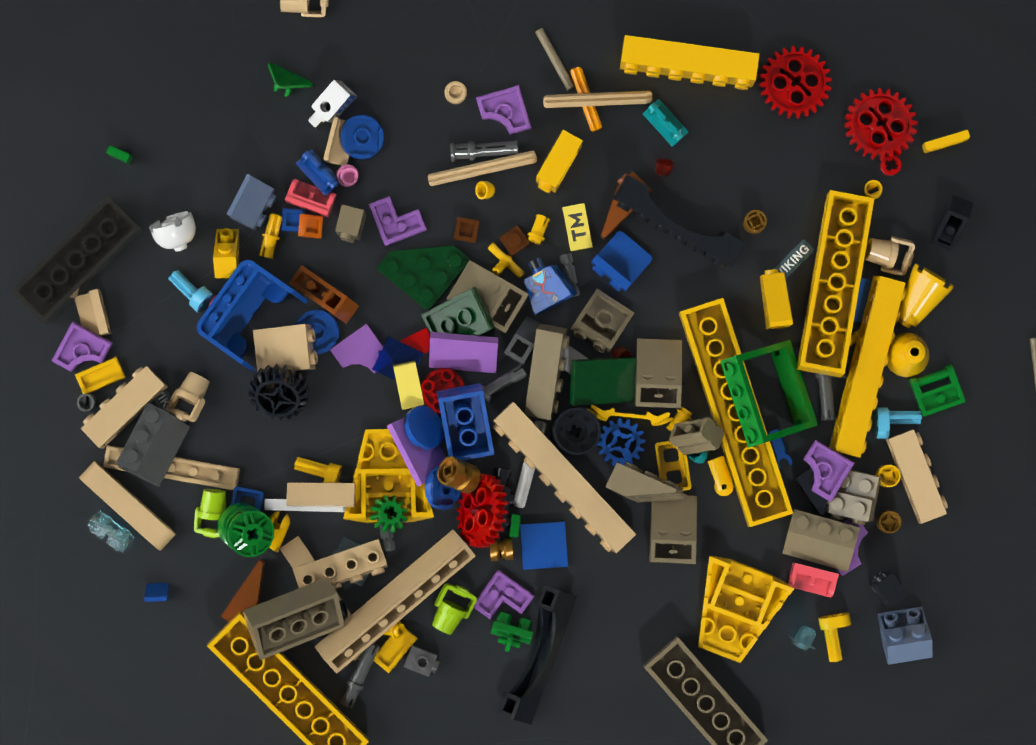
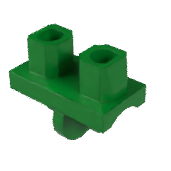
M500 612L497 621L493 623L490 634L499 636L498 643L505 644V651L509 652L510 646L519 648L521 642L530 644L533 635L531 620L521 618L518 627L509 625L512 616Z

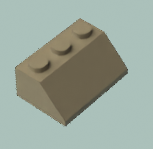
M794 509L782 554L848 572L860 528Z

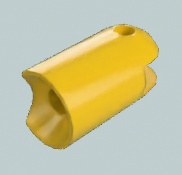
M724 455L707 461L715 482L714 489L716 493L720 496H728L732 493L734 486ZM723 484H726L725 489H722Z
M275 511L270 516L274 526V539L269 548L275 552H279L290 525L288 514L284 516L281 524L277 523L280 511Z

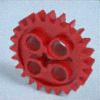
M792 46L788 53L784 47L782 55L778 52L774 53L775 60L772 58L767 59L770 66L763 65L762 67L766 74H760L759 78L765 80V82L760 83L759 87L765 88V90L760 95L768 96L765 104L772 102L771 111L778 108L779 116L785 111L787 112V119L791 117L792 113H795L796 119L800 118V113L808 117V110H811L814 114L817 112L815 105L823 107L824 104L820 99L827 100L829 98L824 92L831 91L832 89L826 85V83L832 81V78L825 76L830 72V69L823 70L822 67L826 61L819 63L820 55L812 57V49L806 54L804 53L803 46H801L799 52H796L795 47ZM790 62H796L798 63L800 70L798 72H792L789 69L788 64ZM780 69H783L789 77L782 74ZM806 77H814L817 81L816 86H808L805 81ZM775 79H782L785 82V87L783 89L776 88L774 85ZM799 79L798 85L793 87L791 85L792 80ZM804 90L809 91L811 96L806 95ZM791 94H800L802 102L794 103L791 100Z
M881 88L877 90L876 94L870 89L868 97L861 93L860 100L855 98L853 101L854 106H849L848 111L851 114H846L845 119L850 122L845 123L844 128L850 130L845 136L853 137L849 144H857L856 152L863 149V157L870 153L871 160H874L876 155H879L880 161L884 160L885 155L891 160L894 155L893 152L900 156L902 154L901 149L906 151L909 148L907 143L912 144L914 141L910 135H915L917 130L911 127H915L918 121L911 119L915 117L916 112L909 113L912 104L905 106L906 97L899 100L898 92L891 96L890 89L885 94H882ZM879 106H886L889 109V113H881ZM869 108H872L874 110V114L869 110ZM867 117L871 124H862L860 118ZM877 122L884 123L885 126L878 127L876 124ZM891 125H899L901 132H894L891 129ZM887 135L892 138V141L888 140ZM872 136H880L883 143H875L872 140Z
M481 474L479 484L474 491L467 494L461 492L463 498L458 500L461 506L456 510L460 512V516L456 518V520L460 521L457 528L462 529L460 536L464 537V542L468 543L469 546L477 548L489 547V544L495 543L494 538L499 539L498 531L504 530L502 522L505 523L507 521L504 518V514L508 513L505 510L508 501H504L507 493L502 492L504 485H500L501 480L496 479V476Z

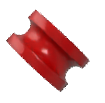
M893 155L891 160L886 156L880 163L881 171L887 176H893L901 169V161L895 155ZM894 160L896 162L894 166H897L896 170L891 169L888 171L886 169L888 165H885V162Z

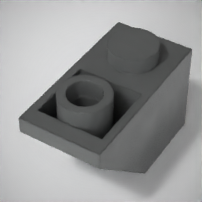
M526 316L504 354L524 365L534 349L536 329L541 323Z

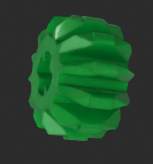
M387 495L382 496V501L376 499L374 501L376 506L370 508V511L375 513L370 516V520H377L374 528L382 525V533H385L388 528L390 533H394L396 528L402 529L403 524L401 522L408 520L406 516L402 515L408 512V508L401 509L400 507L404 501L400 500L396 503L395 495L391 497L390 501ZM388 509L391 510L390 514L393 515L390 519H388L387 514L384 513Z

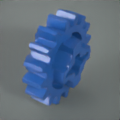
M618 418L617 424H614L611 420L609 421V428L606 426L602 427L605 433L600 435L602 441L598 442L597 446H602V450L598 453L606 454L605 462L611 459L612 466H615L617 462L624 465L625 461L633 464V457L638 460L640 459L637 452H644L645 449L640 447V444L645 443V440L639 437L643 434V431H636L638 424L630 426L629 419L624 424L621 418ZM619 428H626L630 430L632 433L628 435L623 434L620 432ZM611 431L612 441L606 445L607 435ZM620 436L621 439L631 438L624 444V449L620 446L611 448L617 442V437ZM636 440V447L631 454L629 446L632 441ZM614 450L621 452L624 458L615 457L610 452Z

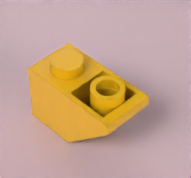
M216 229L213 253L215 278H230L239 265V229Z

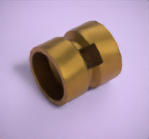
M452 456L445 458L441 462L437 473L438 481L441 484L466 494L476 489L481 475L477 466Z

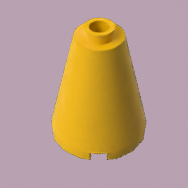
M916 263L912 268L906 286L905 298L901 301L899 307L900 319L898 322L907 328H910L911 325L916 327L954 288L951 283L947 287L945 279L924 267L922 271L919 270V264Z
M908 332L900 333L894 337L893 343L889 345V361L887 366L897 376L913 377L921 373L927 366L929 349L920 336Z

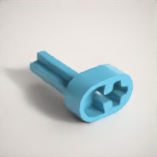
M179 270L174 271L168 278L190 300L189 305L197 313L202 311L212 299L213 294L205 286L197 289Z
M876 407L874 410L875 438L888 439L890 424H921V411H889L887 407Z

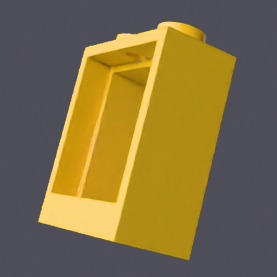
M562 130L536 176L538 188L547 193H550V191L556 193L581 149L583 140Z

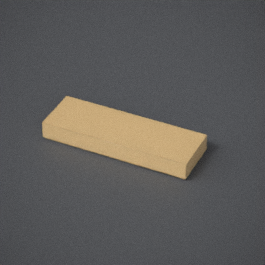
M287 483L286 505L293 507H355L356 484Z

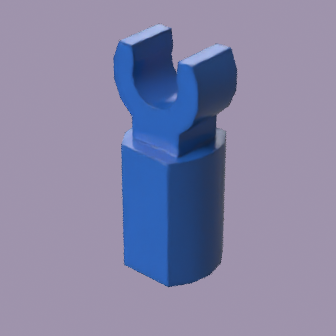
M779 428V429H776V430H773V431H770V432H767V434H771V433L780 431V428ZM783 437L770 441L778 468L781 469L779 462L782 458L787 460L788 465H792L791 457L785 453L787 448Z

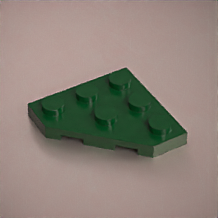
M455 246L390 251L376 269L426 311H429L471 259Z

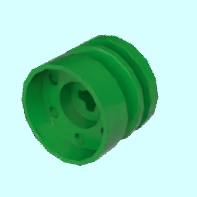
M236 503L229 506L221 514L218 521V533L220 539L236 553L245 557H256L263 554L271 546L274 539V526L271 519L256 507L247 503ZM248 530H251V531H252V533H251L250 535L247 534V531H248Z

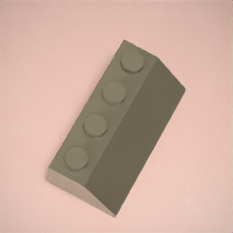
M328 577L243 610L247 629L260 660L345 627L338 593Z

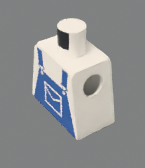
M333 80L311 106L316 112L308 121L317 129L325 121L333 122L334 116L339 117L358 96L342 81ZM328 103H330L331 106L329 112L326 109Z

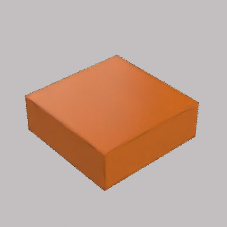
M299 214L298 236L321 239L323 216Z

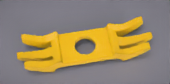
M591 405L592 410L587 409L596 418L607 421L610 416L648 419L652 426H658L674 420V417H670L669 412L655 416L648 411L645 415L615 412L614 408L601 410L595 405Z

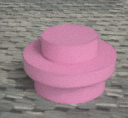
M350 164L342 165L336 173L338 183L345 187L353 186L359 177L357 169Z

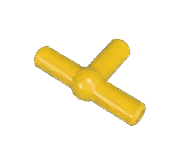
M495 243L488 247V250L500 260L492 269L493 274L500 275L506 267L518 278L525 274L512 260V257L505 254Z

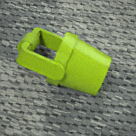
M220 489L203 490L200 507H197L195 510L194 531L196 533L216 539L220 537L216 529L201 528L202 519H220L221 514L226 510V491Z
M444 584L435 601V606L438 609L432 626L446 634L452 635L462 618L468 619L477 601L475 595L459 585ZM448 589L457 595L471 599L466 610L456 603L443 599Z

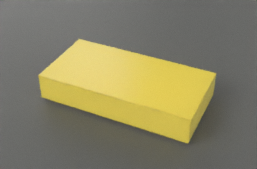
M415 361L393 365L402 410L424 405Z

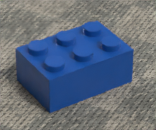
M481 383L436 391L448 457L452 456L463 461L495 455Z

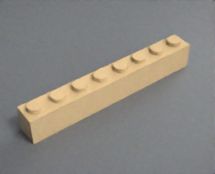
M511 402L492 420L495 424L493 429L501 437L505 435L510 440L508 445L516 453L520 451L526 457L523 461L530 469L536 468L541 473L538 476L546 486L551 484L556 490L554 494L562 503L567 501L571 506L569 511L577 519L581 517L587 523L584 527L593 536L597 534L602 539L600 544L607 552L612 550L614 553H617L636 535L514 402Z
M451 530L344 621L345 627L332 631L314 647L337 674L471 561L475 554L454 530Z

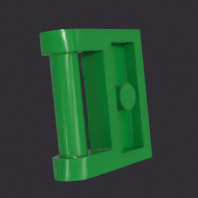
M952 364L945 366V369L926 376L909 379L910 387L922 417L966 402ZM948 377L950 384L922 393L921 386Z

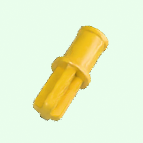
M277 214L269 215L265 234H262L264 238L259 256L273 259L277 240L280 239L278 234L282 216Z

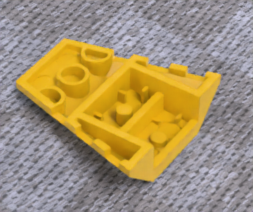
M365 429L353 477V483L356 484L355 507H346L343 519L364 523H377V520H370V516L375 514L370 511V508L376 506L374 503L376 499L382 501V496L384 495L388 496L389 501L393 495L396 496V503L400 500L404 501L400 507L401 509L408 508V512L402 514L408 518L406 522L434 518L431 505L428 503L425 495V483L417 487L389 430Z
M709 555L698 647L741 663L758 640L760 634L766 629L773 616L792 593L794 587L772 574L732 559Z

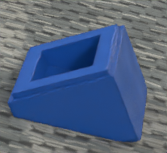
M169 583L147 584L144 601L155 602L168 601L170 599Z

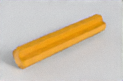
M576 67L571 69L570 73L577 93H590L582 68ZM582 106L590 130L597 131L601 129L602 124L596 107Z

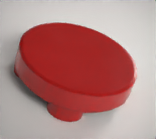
M445 368L436 369L430 372L422 382L423 401L427 407L440 413L436 391L465 386V383L461 376L453 370Z

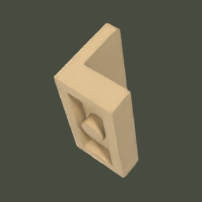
M337 116L333 118L323 159L325 163L342 166L348 164L350 156L344 152L339 141L340 129L345 120H341Z
M95 289L89 291L88 294L76 296L75 303L81 325L100 336L112 334L101 290Z

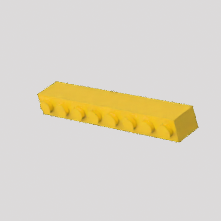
M873 276L829 446L835 452L859 458L865 452L867 445L865 441L866 434L872 426V411L875 410L878 403V398L876 397L878 388H881L883 384V368L889 361V345L894 341V326L900 318V303L906 295L904 282L883 276Z

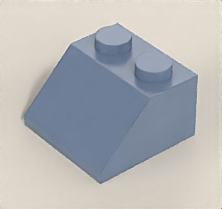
M247 174L227 215L253 230H256L257 226L261 228L266 219L264 213L267 207L271 208L276 199L274 188Z

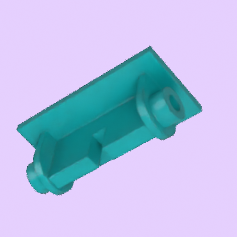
M659 99L653 102L643 113L644 117L672 147L688 133V130Z

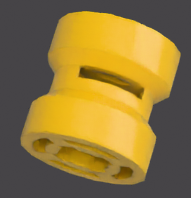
M883 465L875 473V475L881 476L880 486L893 487L899 483L901 478L899 469L893 465Z

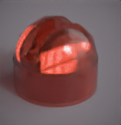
M657 159L655 163L656 173L659 176H662L663 173H665V177L669 176L673 170L674 162L669 159Z
M621 346L616 347L611 352V358L619 357L620 355L622 357H631V353Z

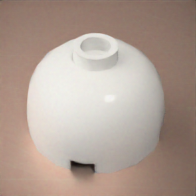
M188 211L169 215L162 224L158 220L150 225L149 229L155 242L165 249L174 248L175 252L186 249L188 247L187 243L193 239L196 232L193 215L191 212L188 213Z

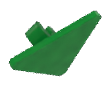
M268 63V68L275 83V92L278 89H286L284 96L287 97L292 92V88L312 87L313 83L274 63Z

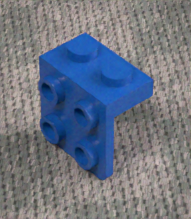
M618 231L591 261L593 265L592 270L600 277L605 275L611 280L609 284L618 292L620 290L626 292L650 264L652 256L624 232Z

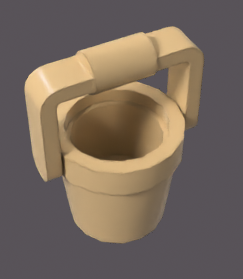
M894 236L891 237V240L870 238L867 241L864 259L881 265L880 270L883 272L904 276L908 267L911 266L915 245L911 240ZM898 243L909 246L902 261L901 270L893 268L898 256Z
M189 372L181 386L174 391L166 410L179 420L195 422L205 404L204 396L210 381L198 374ZM179 399L194 405L190 415L175 409Z

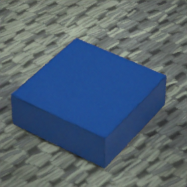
M283 208L281 231L298 232L299 214H305L306 210Z

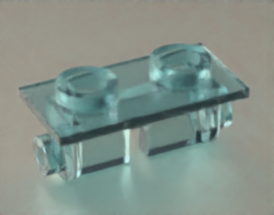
M101 511L90 518L91 521L87 525L90 528L89 531L101 540L104 539L106 534L110 536L106 543L117 552L121 551L124 553L128 548V544L135 539L128 529L119 526L109 515Z
M802 626L795 637L790 635V638L794 639L793 644L805 651L808 648L815 650V647L811 646L816 636L814 629Z

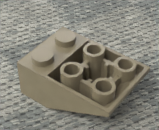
M469 260L446 299L450 300L476 287L495 328L502 333H506L529 294Z
M637 338L634 406L681 408L682 340Z
M625 462L624 465L616 463L606 485V488L637 503L687 499L688 497L682 493L683 488L666 479L662 483V478L646 470L643 474L644 470L628 462Z
M688 496L687 499L652 501L649 562L696 564L697 496Z

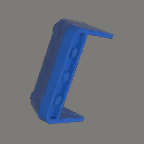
M245 260L237 266L197 324V331L202 337L253 373H257L256 368L242 359L248 350V342L240 336V333L265 298L272 303H279L290 293L305 304L308 300L253 261Z

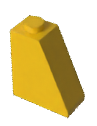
M778 269L766 270L765 275L760 276L766 330L790 327L793 325L785 274L784 272L778 273Z

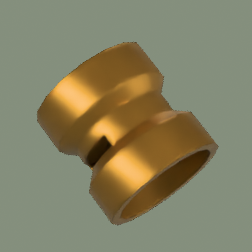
M760 210L750 211L743 219V227L750 234L760 233L767 225L766 215Z
M883 511L876 518L878 529L884 533H894L901 527V517L894 511Z
M507 537L503 540L494 538L495 543L490 544L491 561H498L500 558L513 560L512 537Z

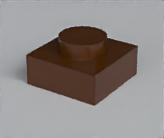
M457 217L454 240L476 244L480 221Z
M518 225L499 237L511 257L530 245Z

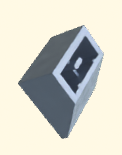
M922 606L878 613L882 645L888 665L933 658L932 637Z

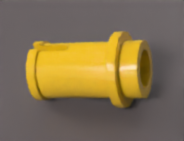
M536 215L532 230L527 234L530 242L541 244V241H544L545 238L543 236L550 219L543 215Z
M683 406L680 409L677 408L676 411L678 412L674 416V420L666 428L672 432L676 423L686 422L688 419L691 420L693 413Z
M398 621L383 635H389L394 639H398L404 635L405 626Z

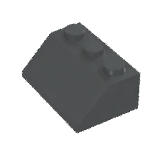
M147 403L116 462L118 467L160 487L190 426L170 413Z

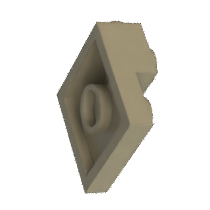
M596 289L571 330L574 331V335L578 339H587L592 342L593 348L598 352L603 353L606 351L609 353L634 312Z
M850 470L831 502L827 500L825 512L831 513L830 517L833 519L844 520V517L852 518V523L865 525L866 522L872 521L881 476Z

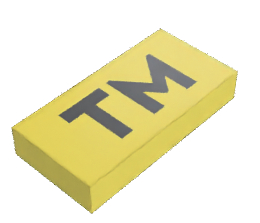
M585 204L562 207L570 251L593 248Z

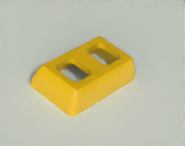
M669 441L656 443L659 477L663 479L662 483H664L665 479L667 480V472L679 470L682 482L677 485L683 488L682 491L690 490L691 480L687 455L681 453L678 447H675ZM676 448L679 457L678 461L665 462L663 451Z

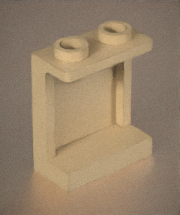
M300 324L253 330L257 372L260 367L265 369L268 364L274 368L276 363L282 368L287 365L289 370L295 368V371L315 369V364L318 363L317 352L313 349L315 331L311 328V325Z

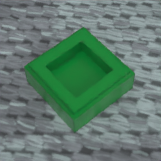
M112 145L109 146L106 152L109 156L129 165L133 159L131 154Z
M512 514L509 537L517 538L519 536L520 515Z

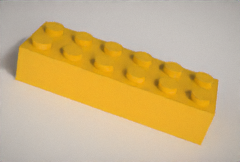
M625 35L620 69L624 70V73L636 75L637 72H644L648 77L659 78V75H666L668 79L675 81L688 78L692 83L703 84L704 81L713 82L712 85L725 87L726 84L735 85L736 89L748 90V87H752L756 81L759 53Z

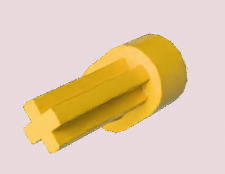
M297 457L294 464V470L324 478L323 483L339 482L342 470L341 465L334 463L326 465L301 457Z
M838 613L819 617L820 630H824L829 662L843 660L837 628L851 625L850 613Z

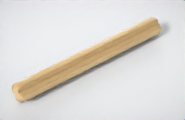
M651 91L545 95L543 97V104L545 108L650 104L653 97Z
M528 151L428 174V181L430 186L524 166L536 163L537 156L535 151Z

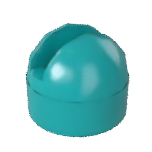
M708 451L700 452L699 456H697L698 453L688 454L693 462L702 464L708 458Z

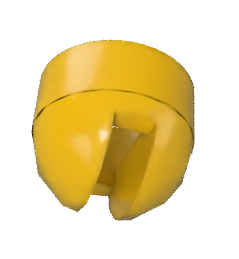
M877 180L868 181L864 188L865 195L870 198H879L883 189L881 183ZM878 188L879 191L869 194V192Z
M481 181L477 183L475 192L479 199H489L494 195L495 187L488 181Z

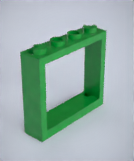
M791 340L720 361L748 448L818 426L801 371L796 370L797 359ZM771 353L794 426L766 435L743 361Z

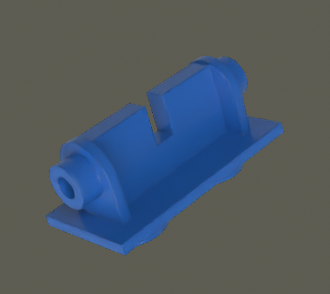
M307 150L302 155V158L295 163L325 196L340 185L333 171L313 150Z

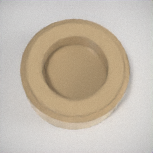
M452 81L446 86L445 97L448 102L460 104L466 99L467 89L463 83Z

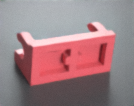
M294 179L285 201L329 218L337 194L330 192L325 196L317 187Z
M792 563L787 584L795 589L831 598L834 594L839 574Z

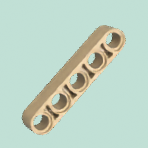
M93 461L79 477L82 482L159 551L176 535L167 524L98 462Z

